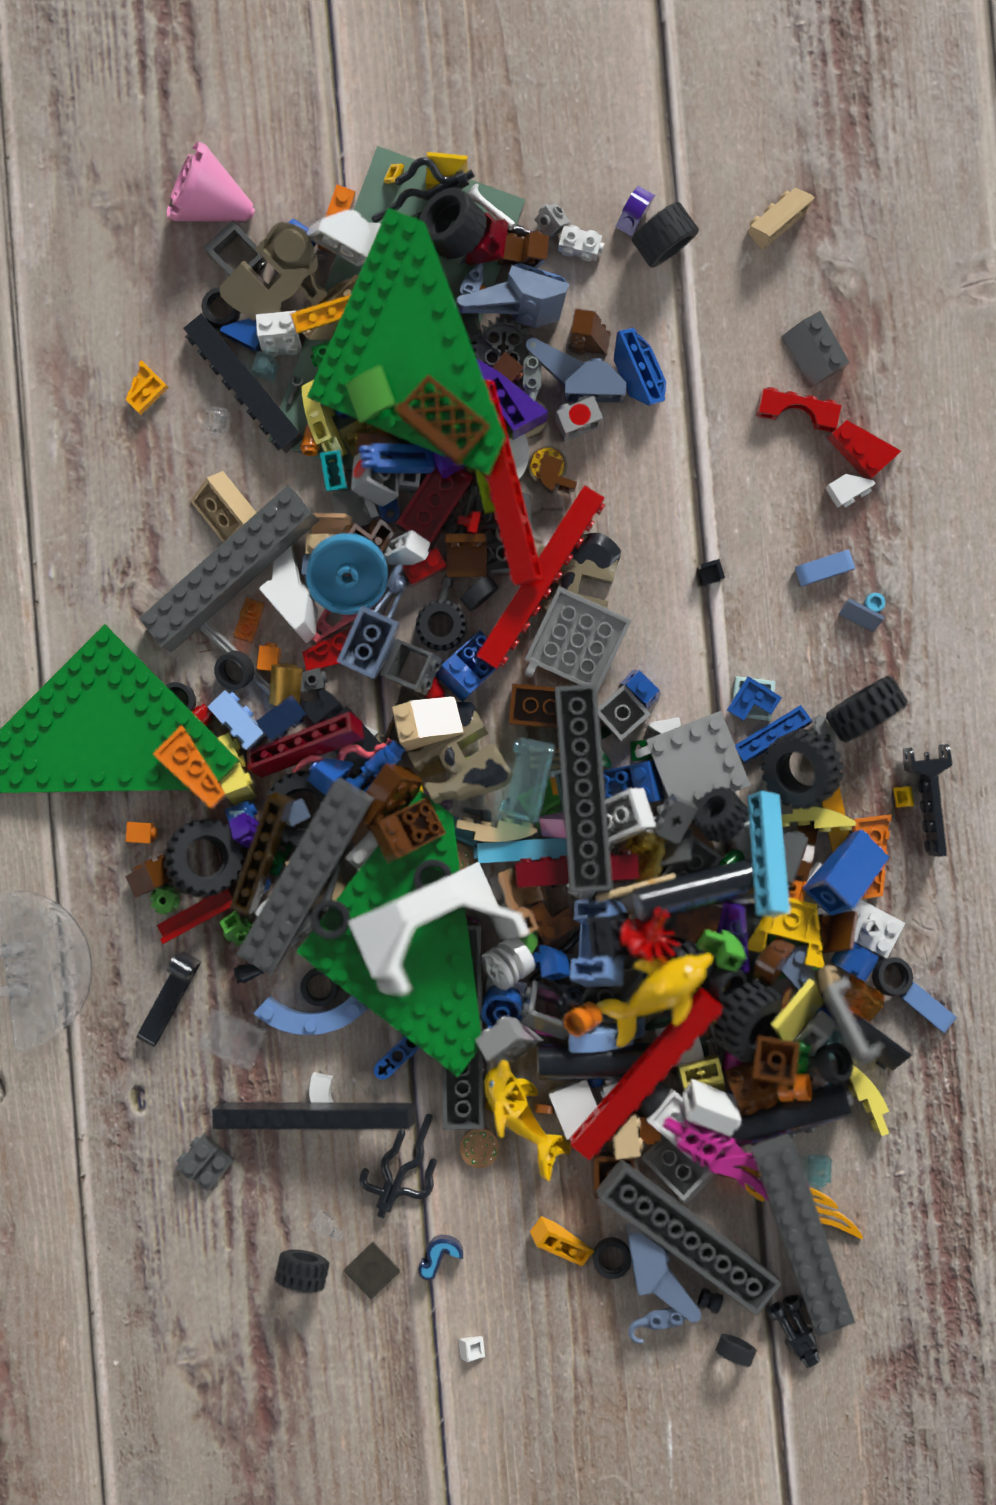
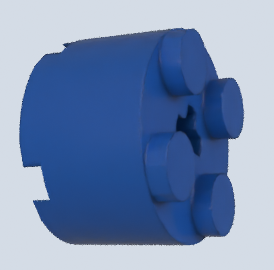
M854 943L852 950L835 952L830 961L866 982L879 957Z
M496 985L489 987V990L483 997L481 1012L483 1022L485 1021L488 1028H493L497 1025L496 1022L503 1017L516 1018L521 1022L522 1015L519 1013L522 1006V997L519 990L510 987L508 990H502Z

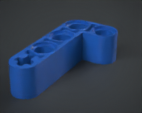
M402 1037L377 1061L374 1067L375 1076L382 1080L389 1078L420 1047L409 1045L407 1042L408 1038ZM399 1050L403 1053L404 1057L397 1060L393 1057V1052ZM390 1061L391 1064L386 1070L387 1073L385 1071L380 1072V1065L384 1067Z

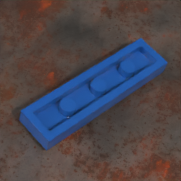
M801 705L737 743L735 747L739 758L744 764L766 752L767 747L774 740L791 731L807 727L812 724V719Z

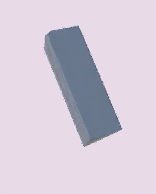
M852 599L845 601L839 612L841 616L872 632L878 628L885 618L883 615Z

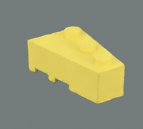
M230 733L217 737L240 760L221 781L226 797L234 805L257 798L252 778L246 769V760L239 751L241 745L238 738H234Z

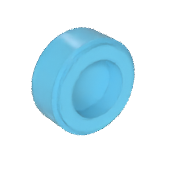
M872 593L865 598L864 606L878 613L885 607V598L879 593Z

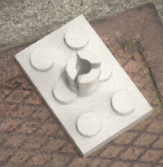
M859 900L854 909L848 910L858 912L854 942L888 958L905 923L867 902Z
M671 1089L664 1102L652 1115L647 1117L646 1121L677 1147L678 1142L675 1134L662 1127L663 1120L669 1116L683 1124L687 1116L683 1098ZM694 1134L687 1136V1139L692 1138ZM684 1153L687 1157H689L692 1160L691 1156Z

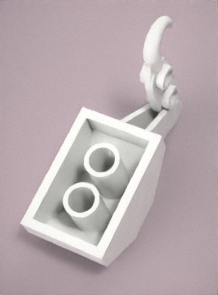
M346 210L314 223L309 227L307 234L311 241L354 265L360 266L366 260L381 223H369L357 211Z
M291 545L273 561L272 580H268L259 589L299 636L308 643L316 636L319 609L314 604L316 601L308 588L301 583L293 545Z

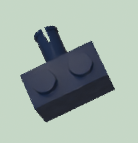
M291 695L256 722L271 741L275 737L281 739L288 733L286 729L289 727L296 728L303 723L302 718L306 713Z

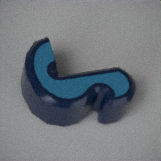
M441 1234L433 1237L427 1248L428 1260L425 1258L420 1260L418 1269L420 1277L426 1281L435 1279L443 1253L463 1259L464 1248L461 1242L450 1235Z

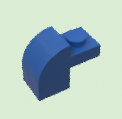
M540 945V952L532 953L535 969L541 968L543 978L557 980L570 976L569 961L563 951L546 945Z

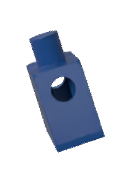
M633 669L620 683L622 686L625 684L646 709L661 695L659 688L640 670Z

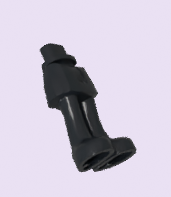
M798 1294L790 1295L783 1299V1303L789 1311L798 1329L797 1331H794L781 1302L778 1301L772 1304L766 1313L771 1320H777L780 1323L787 1337L785 1344L788 1349L804 1363L806 1368H810L820 1362L817 1355L816 1334L812 1327H807L801 1315L800 1308L803 1306L801 1296Z

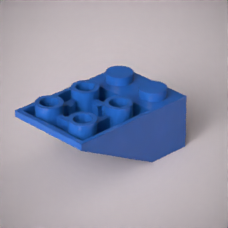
M480 630L447 659L436 673V676L461 702L465 701L496 671L495 668L476 656L487 640V637Z
M653 760L603 771L605 800L630 788H644L648 803L665 799L661 779Z

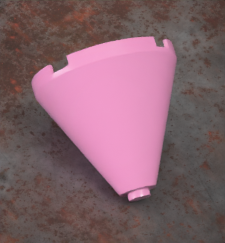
M197 141L193 146V149L197 150L195 155L188 154L178 175L170 197L174 206L173 208L167 207L166 217L173 221L231 222L232 220L234 222H246L247 219L251 220L255 211L252 208L253 203L209 148Z

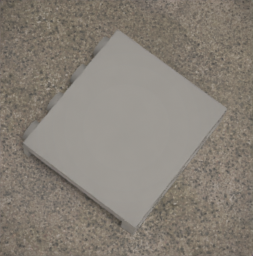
M846 977L828 985L822 999L831 1018L837 1022L836 1028L855 1065L861 1063L863 1066L872 1062L877 1057L882 1045L879 1044L868 1049L843 1000L850 986Z

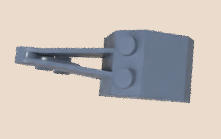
M466 256L461 259L460 264L466 261ZM481 263L476 264L475 268L465 275L460 287V296L457 298L456 303L460 313L511 314L517 323L538 328L560 320L569 284L512 265L507 282L480 290L483 283V264Z
M398 565L394 570L387 586L390 590L374 611L361 606L337 660L338 663L373 679L376 678L384 665L399 629L400 623L392 620L409 582L404 576L399 575L402 565ZM395 593H398L388 617L382 615Z
M625 1223L638 1295L651 1294L653 1292L671 1306V1308L651 1311L644 1317L634 1320L628 1328L630 1339L638 1344L644 1342L643 1339L636 1338L634 1334L635 1329L639 1327L660 1330L680 1326L686 1319L691 1322H698L701 1318L699 1308L666 1264L670 1262L668 1250L633 1223Z

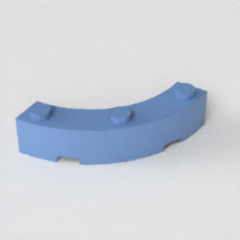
M269 996L253 1014L279 1030L299 1035H316L332 1032L350 1024L360 1017L368 1007L355 997L350 996L341 1004L328 1010L303 1012L291 1009L275 1000L272 996Z

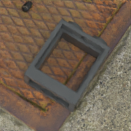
M233 220L204 247L206 253L228 276L233 273V270L218 254L237 236L257 255L248 264L255 272L262 271L267 265V261L255 250L257 245Z
M396 639L380 675L426 695L432 686V681L440 669L443 659L426 650ZM410 651L428 658L416 685L398 678Z
M533 981L529 987L524 989L522 995L524 1003L519 1013L522 1015L520 1023L565 1040L569 1035L564 1025L566 1014L561 1012L560 1020L534 1011L536 998L556 1005L558 998L563 992Z

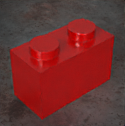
M438 548L428 553L424 561L414 565H404L402 568L412 587H415L446 570L447 565Z

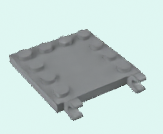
M558 586L525 657L529 664L524 675L532 678L538 665L579 685L596 684L598 692L632 620Z
M721 711L646 740L647 746L635 750L637 758L651 753L668 798L673 793L695 805L699 802L698 799L700 797H703L706 792H711L714 788L728 787L736 792L750 786ZM663 804L657 806L659 814H661L663 810Z

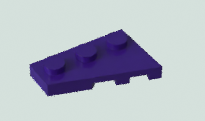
M732 901L724 902L717 933L720 934L722 930H725L740 941L746 958L738 969L743 972L750 971L745 907Z

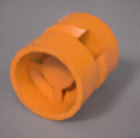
M592 1002L583 1003L568 1012L564 1017L565 1028L575 1037L584 1035L600 1025L602 1021L600 1009Z
M796 1074L793 1087L777 1084L780 1101H794L795 1098L798 1101L811 1100L812 1084L809 1074Z

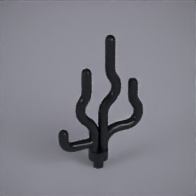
M427 157L416 159L411 163L408 171L395 179V183L401 185L410 180L420 166H427L434 178L440 183L426 191L416 188L404 190L400 193L396 202L374 214L371 220L374 223L382 220L387 208L395 211L399 210L408 197L428 199L444 189L453 187L463 189L470 185L469 180L475 177L472 169L466 173L461 170L448 177L441 174L431 159ZM422 211L411 217L420 220Z
M431 1114L425 1115L415 1143V1158L400 1167L394 1182L388 1165L389 1161L400 1150L405 1137L404 1130L398 1131L392 1148L381 1159V1171L385 1177L383 1188L368 1183L369 1169H362L359 1177L361 1187L368 1192L380 1196L376 1205L379 1209L378 1217L385 1218L386 1212H391L394 1202L399 1196L404 1195L420 1200L431 1194L434 1186L433 1173L437 1165L435 1158L430 1159L424 1176L426 1186L423 1191L401 1187L406 1172L417 1167L424 1158L423 1144L433 1119Z

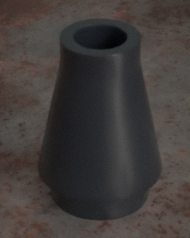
M243 964L233 968L237 984H244L264 974L263 970L253 964Z

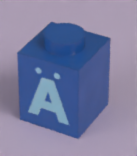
M250 801L242 802L224 810L228 821L243 812H246L256 820L255 815L258 814L255 804H251Z

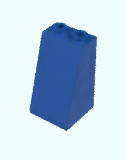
M862 829L850 833L808 880L803 889L830 916L854 909L889 859V856Z

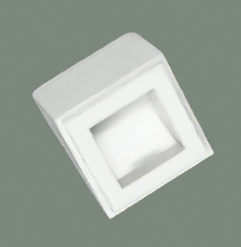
M483 1337L459 1339L460 1358L470 1362L485 1357Z

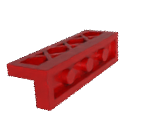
M230 889L207 897L158 924L157 927L163 936L160 939L162 944L231 908L233 895Z

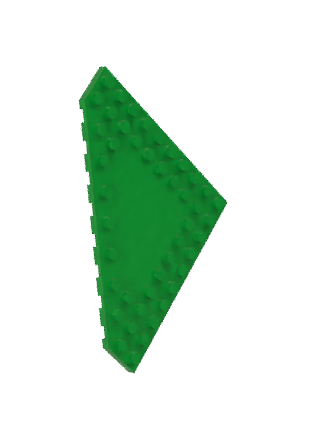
M387 208L307 398L358 419L346 384L359 375L380 365L396 405L379 412L378 416L364 422L446 457L399 418L394 409L399 403L402 404L427 375H430L490 425L491 428L463 458L464 461L461 463L490 476L506 436L501 427L499 417L489 395L455 300L451 294L425 222ZM430 382L424 388V395L436 394L435 386ZM448 397L439 398V407H451V400ZM436 398L424 399L425 409L436 408ZM421 399L413 400L408 406L413 410L422 409ZM455 410V420L467 419L466 412L464 410ZM451 411L440 412V422L452 421ZM437 412L425 413V420L427 422H437ZM469 423L470 433H478L483 428L479 423ZM467 424L455 425V434L467 433ZM452 425L440 426L443 435H453ZM468 438L456 439V446L461 450L468 445Z
M104 624L0 729V794L192 791L153 755L181 725L219 783L240 760Z
M420 791L409 806L428 797L446 834L390 863H387L380 847L377 846L336 899V901L341 902L348 909L350 921L416 892L417 890L414 885L415 871L418 866L429 859H438L445 862L450 868L452 875L460 871L453 815L441 805L436 804L424 792ZM437 867L427 868L421 876V882L424 887L445 879L444 872ZM459 905L414 927L400 960V968L410 988L409 991L403 994H385L384 991L381 992L376 982L378 978L373 979L350 925L344 934L333 939L322 938L313 930L296 951V953L457 1077L480 1047L476 1039L481 1036V1027L465 905ZM330 907L320 920L319 925L326 931H335L342 924V914L338 909Z

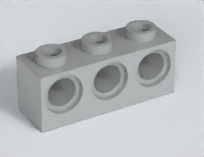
M820 1010L804 1026L792 1042L799 1041L803 1042V1044L811 1045V1051L808 1053L810 1057L830 1037L837 1022Z

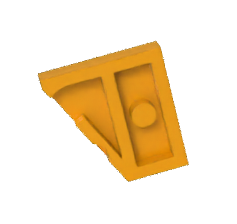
M141 360L138 365L140 367L138 374L133 378L132 387L125 399L140 415L169 388Z

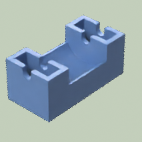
M614 898L599 903L597 899L596 901L590 899L575 900L574 920L581 923L579 958L571 959V980L587 988L623 985L624 955L615 958L594 957L592 959L587 918L623 913L627 911V906Z

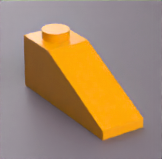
M541 1216L530 1230L537 1247L582 1267L594 1253L590 1246L556 1222Z

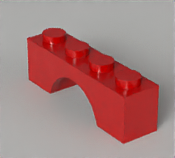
M767 387V389L764 388L760 393L756 416L776 420L779 414L785 410L799 409L810 417L814 429L833 433L837 429L842 405L836 404V401L830 399L821 401L817 400L815 396L807 395L802 397L798 396L796 392L787 391L784 393L779 392L777 388Z

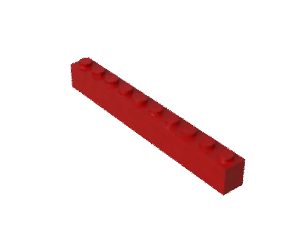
M484 379L506 436L490 476L484 474V477L489 484V497L494 504V517L499 524V537L504 544V557L509 564L510 580L514 585H524L543 579L495 382Z
M586 485L583 486L538 557L543 579L519 587L476 655L477 658L496 670L499 667L503 668L509 659L507 657L510 649L515 650L520 642L517 638L521 632L525 634L530 626L529 619L532 615L536 617L541 609L539 603L542 599L546 600L552 591L550 586L553 581L558 582L563 574L560 570L564 564L568 566L573 558L572 551L574 548L579 549L584 541L582 535L585 531L589 532L595 523L593 518L596 513L600 515L606 505L603 503L605 497Z
M700 988L691 998V1006L687 1017L678 1026L673 1025V1020L668 1024L570 1137L571 1147L588 1160L593 1156H597L601 1152L604 1143L614 1137L615 1131L619 1126H624L628 1121V1116L633 1111L635 1112L642 1104L641 1101L653 1093L655 1085L667 1077L669 1069L680 1062L683 1053L689 1051L694 1046L698 1036L705 1034L712 1020L715 1021L719 1018L722 1012L720 1002Z

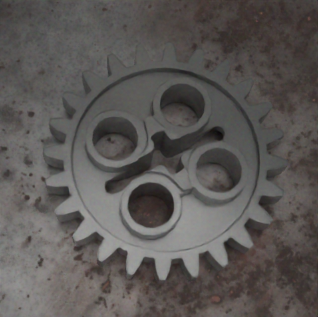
M497 317L495 324L488 320V327L482 324L483 332L477 330L476 335L479 338L474 337L472 339L477 344L471 346L473 351H476L474 352L476 358L493 367L495 363H490L487 358L493 355L499 360L501 357L502 334L506 333L505 352L511 357H515L518 360L517 362L524 367V360L529 355L526 350V342L532 338V334L526 335L528 328L521 329L522 324L520 323L514 325V319L507 323L506 317H504L503 322H500ZM491 336H497L499 338V341L497 343H491L489 341V338ZM515 337L519 342L516 345H512L508 340Z

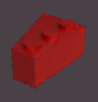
M848 420L827 438L854 469L866 479L873 478L901 452L898 448Z

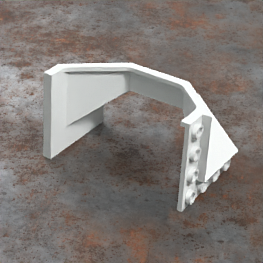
M479 862L348 922L373 979L378 978L376 982L381 992L384 991L385 994H403L410 990L400 968V960L414 927L459 905H465L487 914L499 940L521 937L529 933L520 913L498 906Z

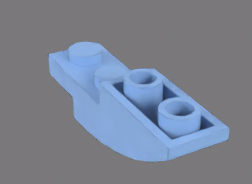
M642 1016L637 1017V1031L633 1040L645 1035V1018ZM601 1022L600 1025L580 1037L572 1036L569 1033V1051L585 1053L623 1048L616 1045L618 1037L617 1022L612 1025H606ZM633 1040L626 1046L633 1045Z

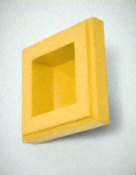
M391 164L383 182L395 183V179L404 173V165Z
M912 786L893 788L896 808L914 806Z

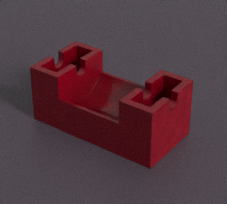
M435 467L432 473L427 474L396 523L398 529L404 533L411 530L430 542L429 548L432 550L441 536L446 523L460 501L466 497L470 486L474 484L473 476L461 469L443 479Z

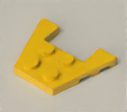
M788 897L790 913L778 917L763 916L748 941V951L761 954L765 948L767 934L807 943L808 947L804 965L821 969L824 967V960L822 959L817 904Z

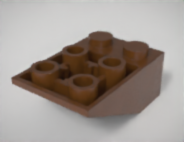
M428 797L369 827L387 863L446 834Z

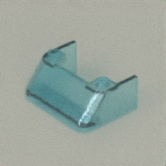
M519 737L515 740L512 752L516 753V761L508 796L505 800H501L499 812L500 816L537 824L552 762L554 744Z

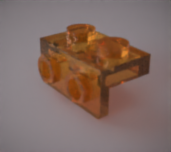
M851 975L848 979L850 986L843 1000L849 1010L871 1022L884 1007L885 996L876 988L867 985L860 978Z

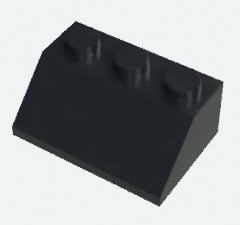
M853 1013L852 1018L868 1049L879 1044L882 1045V1048L878 1051L879 1054L875 1057L877 1059L875 1063L884 1070L888 1067L894 1071L912 1056L911 1053L864 1018Z

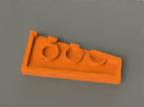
M182 725L153 753L161 763L211 809L226 796V793Z
M892 814L852 819L856 821V826H852L853 832L862 829L888 854L886 849L887 840H889L890 831H888L889 821H891ZM885 864L864 893L863 899L883 896L886 870H884Z

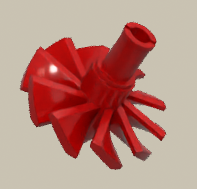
M662 908L655 910L652 920L648 923L642 924L638 918L634 920L628 918L620 930L621 944L628 946L631 955L634 957L638 956L640 960L645 958L648 963L652 964L653 952L663 963H668L669 961L663 956L661 951L675 957L676 953L667 945L679 947V943L662 937L665 935H675L673 931L663 930L662 926L668 913L666 910H663L662 915L659 916Z

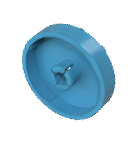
M347 533L330 536L314 548L308 559L306 582L309 592L318 604L331 612L351 615L358 614L361 606L370 609L382 598L387 587L388 568L385 557L381 550L365 537ZM350 570L351 576L346 577L343 575L344 573H348Z

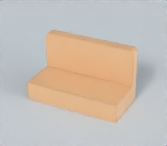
M314 513L319 521L312 527L311 534H341L346 525L352 524L353 518L345 513Z

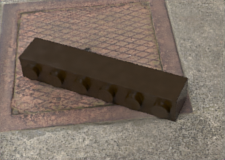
M278 792L267 796L230 905L231 908L247 915L257 910L294 799Z

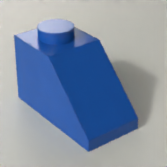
M248 318L221 327L220 332L224 337L259 353L261 346L257 336L256 320L253 321Z
M324 758L321 762H315L310 767L309 772L311 773L307 781L326 795L334 781L338 778L344 779L354 764L349 761Z

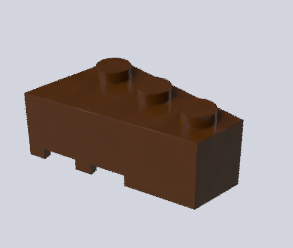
M575 308L568 348L572 352L577 354H583L584 352L601 355L608 354L611 332L606 330L605 324L601 325V319L595 311Z

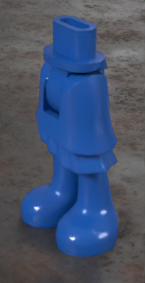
M392 741L389 746L386 745L384 749L379 750L370 760L365 762V765L361 767L362 773L355 779L345 777L343 780L366 792L386 763L398 764L402 759L401 755L405 752V748L396 741ZM371 776H374L366 787H362Z

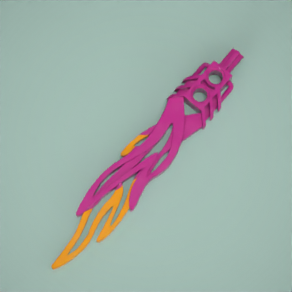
M669 1116L663 1120L662 1127L675 1134L678 1142L677 1148L691 1156L693 1162L696 1163V1160H698L703 1168H705V1164L712 1173L736 1178L739 1184L752 1196L762 1202L765 1199L768 1201L761 1179L740 1167L746 1166L758 1171L752 1154L744 1152L735 1143V1139L698 1123L690 1122L685 1119L683 1124ZM694 1134L692 1138L687 1139V1136ZM711 1144L708 1148H703L705 1145ZM723 1149L724 1154L718 1155L720 1151ZM809 1186L811 1194L815 1195L812 1196L814 1202L838 1209L837 1204L830 1197ZM816 1205L818 1213L834 1216L846 1223L843 1224L837 1220L819 1216L822 1224L834 1226L859 1239H863V1235L857 1226L842 1213Z

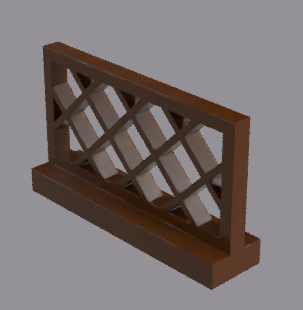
M430 375L425 377L402 404L399 403L394 408L399 418L458 467L464 461L463 458L491 428L487 422ZM430 382L435 386L436 394L424 395V388ZM448 397L451 400V407H439V398ZM436 398V408L425 409L424 399ZM421 399L422 409L413 410L408 406L413 400ZM464 410L467 419L455 420L454 411ZM451 411L452 421L440 422V412ZM437 412V422H427L425 420V413ZM469 423H479L483 428L478 433H470ZM467 424V433L455 434V425ZM452 425L453 435H443L440 426ZM468 438V445L461 450L456 446V439Z

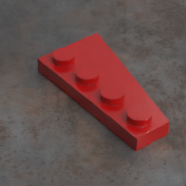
M352 627L303 651L306 671L340 664L337 660Z

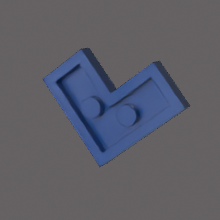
M747 676L726 711L742 721L745 720L753 705L771 715L782 697Z

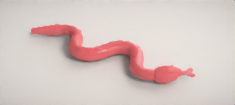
M387 739L386 743L377 745L372 752H366L359 745H346L339 750L336 760L344 761L346 754L349 752H355L362 758L370 759L379 750L392 743V741ZM318 755L308 756L302 759L292 772L295 773L306 766L307 763H319L323 758Z

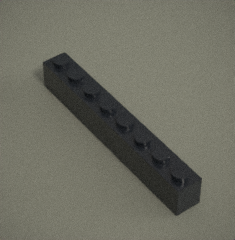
M202 313L183 328L187 333L185 338L192 346L196 344L200 348L197 352L203 360L209 359L212 363L209 366L216 375L221 374L223 376L222 383L229 391L233 389L237 393L234 395L235 399L241 406L244 403L249 408L246 411L253 420L257 418L261 424L258 427L265 435L270 434L273 437L271 442L278 451L282 448L287 453L303 439L301 433Z

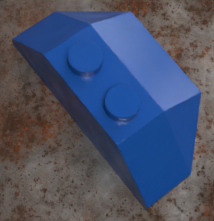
M634 328L618 331L613 360L621 378L626 382L628 395L648 406L664 402L666 380L652 347L642 336L637 334Z

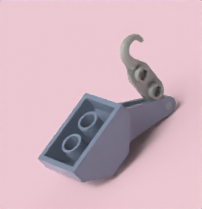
M536 338L527 340L526 350L529 355L524 360L523 387L526 394L536 401V396L541 387V366H543L565 387L564 402H577L579 398L584 396H594L596 402H624L626 382L607 362H602V359L593 358L583 363Z

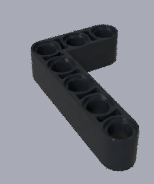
M184 951L174 956L166 970L170 975L136 1036L137 1039L152 1047L156 1046L201 964L199 959Z

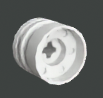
M516 937L503 940L497 947H493L481 957V963L486 975L494 985L502 990H508L519 979H523L535 969L534 959L529 949Z

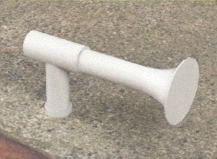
M478 184L471 187L467 195L485 208L497 220L505 219L509 223L508 229L512 230L516 223L480 194Z

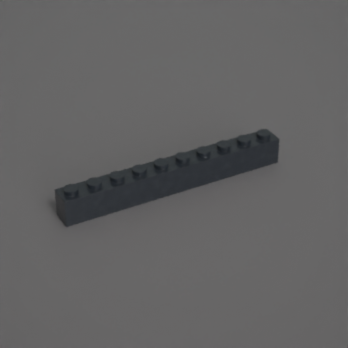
M220 1102L212 1109L213 1129L410 1130L415 1124L414 1103Z

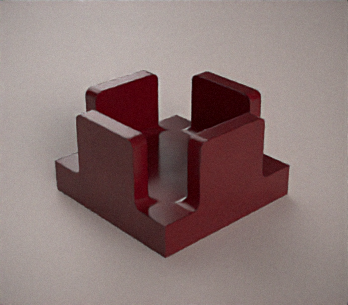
M488 212L485 213L486 230L479 244L466 254L465 262L469 266L504 259L509 224L505 219L497 221Z

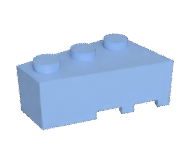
M225 690L208 708L231 731L230 733L243 743L242 746L246 750H252L267 735L252 717L254 713L247 706L243 707L239 703L241 699L233 691L229 693Z

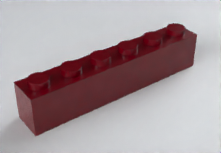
M347 712L247 751L248 770L263 778L297 765L308 756H320L364 739L362 721L350 712Z
M620 851V855L612 856V852H609L612 880L639 879L637 854H632V851ZM567 855L560 856V860H552L551 856L540 857V861L532 862V858L519 859L520 863H516L517 888L569 884Z

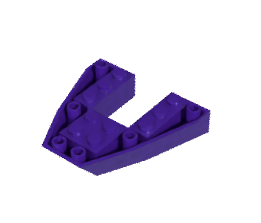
M477 359L483 378L495 382L506 430L512 440L547 422L548 411L500 372ZM433 452L435 467L443 479L466 467L463 464H460L458 467L449 458Z

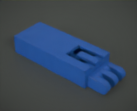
M373 444L372 446L359 447V452L363 453L360 455L363 461L361 463L362 468H373L374 473H432L435 468L433 452L416 444Z

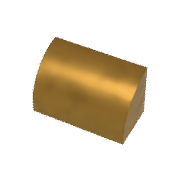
M288 662L272 664L270 704L277 706L292 695L300 705L302 668Z

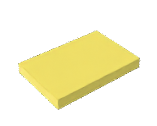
M809 979L772 1023L779 1039L793 1041L823 1005L824 1001L814 981Z

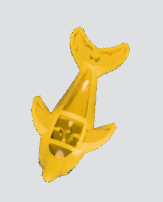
M689 955L671 960L668 963H663L658 958H653V964L648 963L644 958L634 963V968L650 975L630 1002L627 1004L617 999L607 998L596 1004L601 1014L617 1020V1047H624L633 1040L637 1031L638 1016L673 1007V1025L678 1026L687 1017L691 1006V994L704 979L706 969L712 962V955Z
M503 1059L497 1066L489 1070L485 1078L484 1089L487 1098L485 1108L495 1114V1124L499 1137L504 1136V1127L506 1126L515 1134L537 1145L539 1173L542 1179L550 1181L556 1156L571 1154L570 1142L563 1135H549L544 1132L532 1114L526 1096H538L539 1091L532 1082L526 1079H517L511 1073L509 1063Z

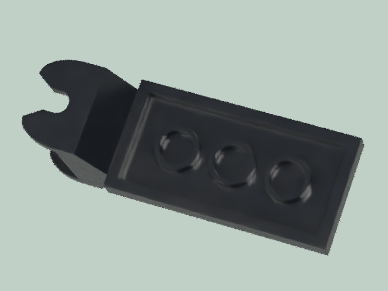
M322 689L317 690L319 700H316L314 704L306 701L303 703L306 715L315 725L347 712L356 716L348 706L343 708L331 693ZM362 723L364 739L352 744L359 745L366 752H372L381 743ZM341 748L333 751L338 755V752ZM355 752L347 753L344 761L354 764L351 771L357 777L362 773L361 767L365 765L366 761L370 760L362 758ZM371 776L364 785L366 786L374 776Z
M940 744L938 746L939 759L930 760L929 752H924V760L915 761L912 747L903 748L904 770L921 776L920 781H918V790L922 793L920 809L922 813L924 812L922 828L926 832L927 838L924 842L925 851L928 852V856L945 857L947 856L938 775L953 766L949 744Z

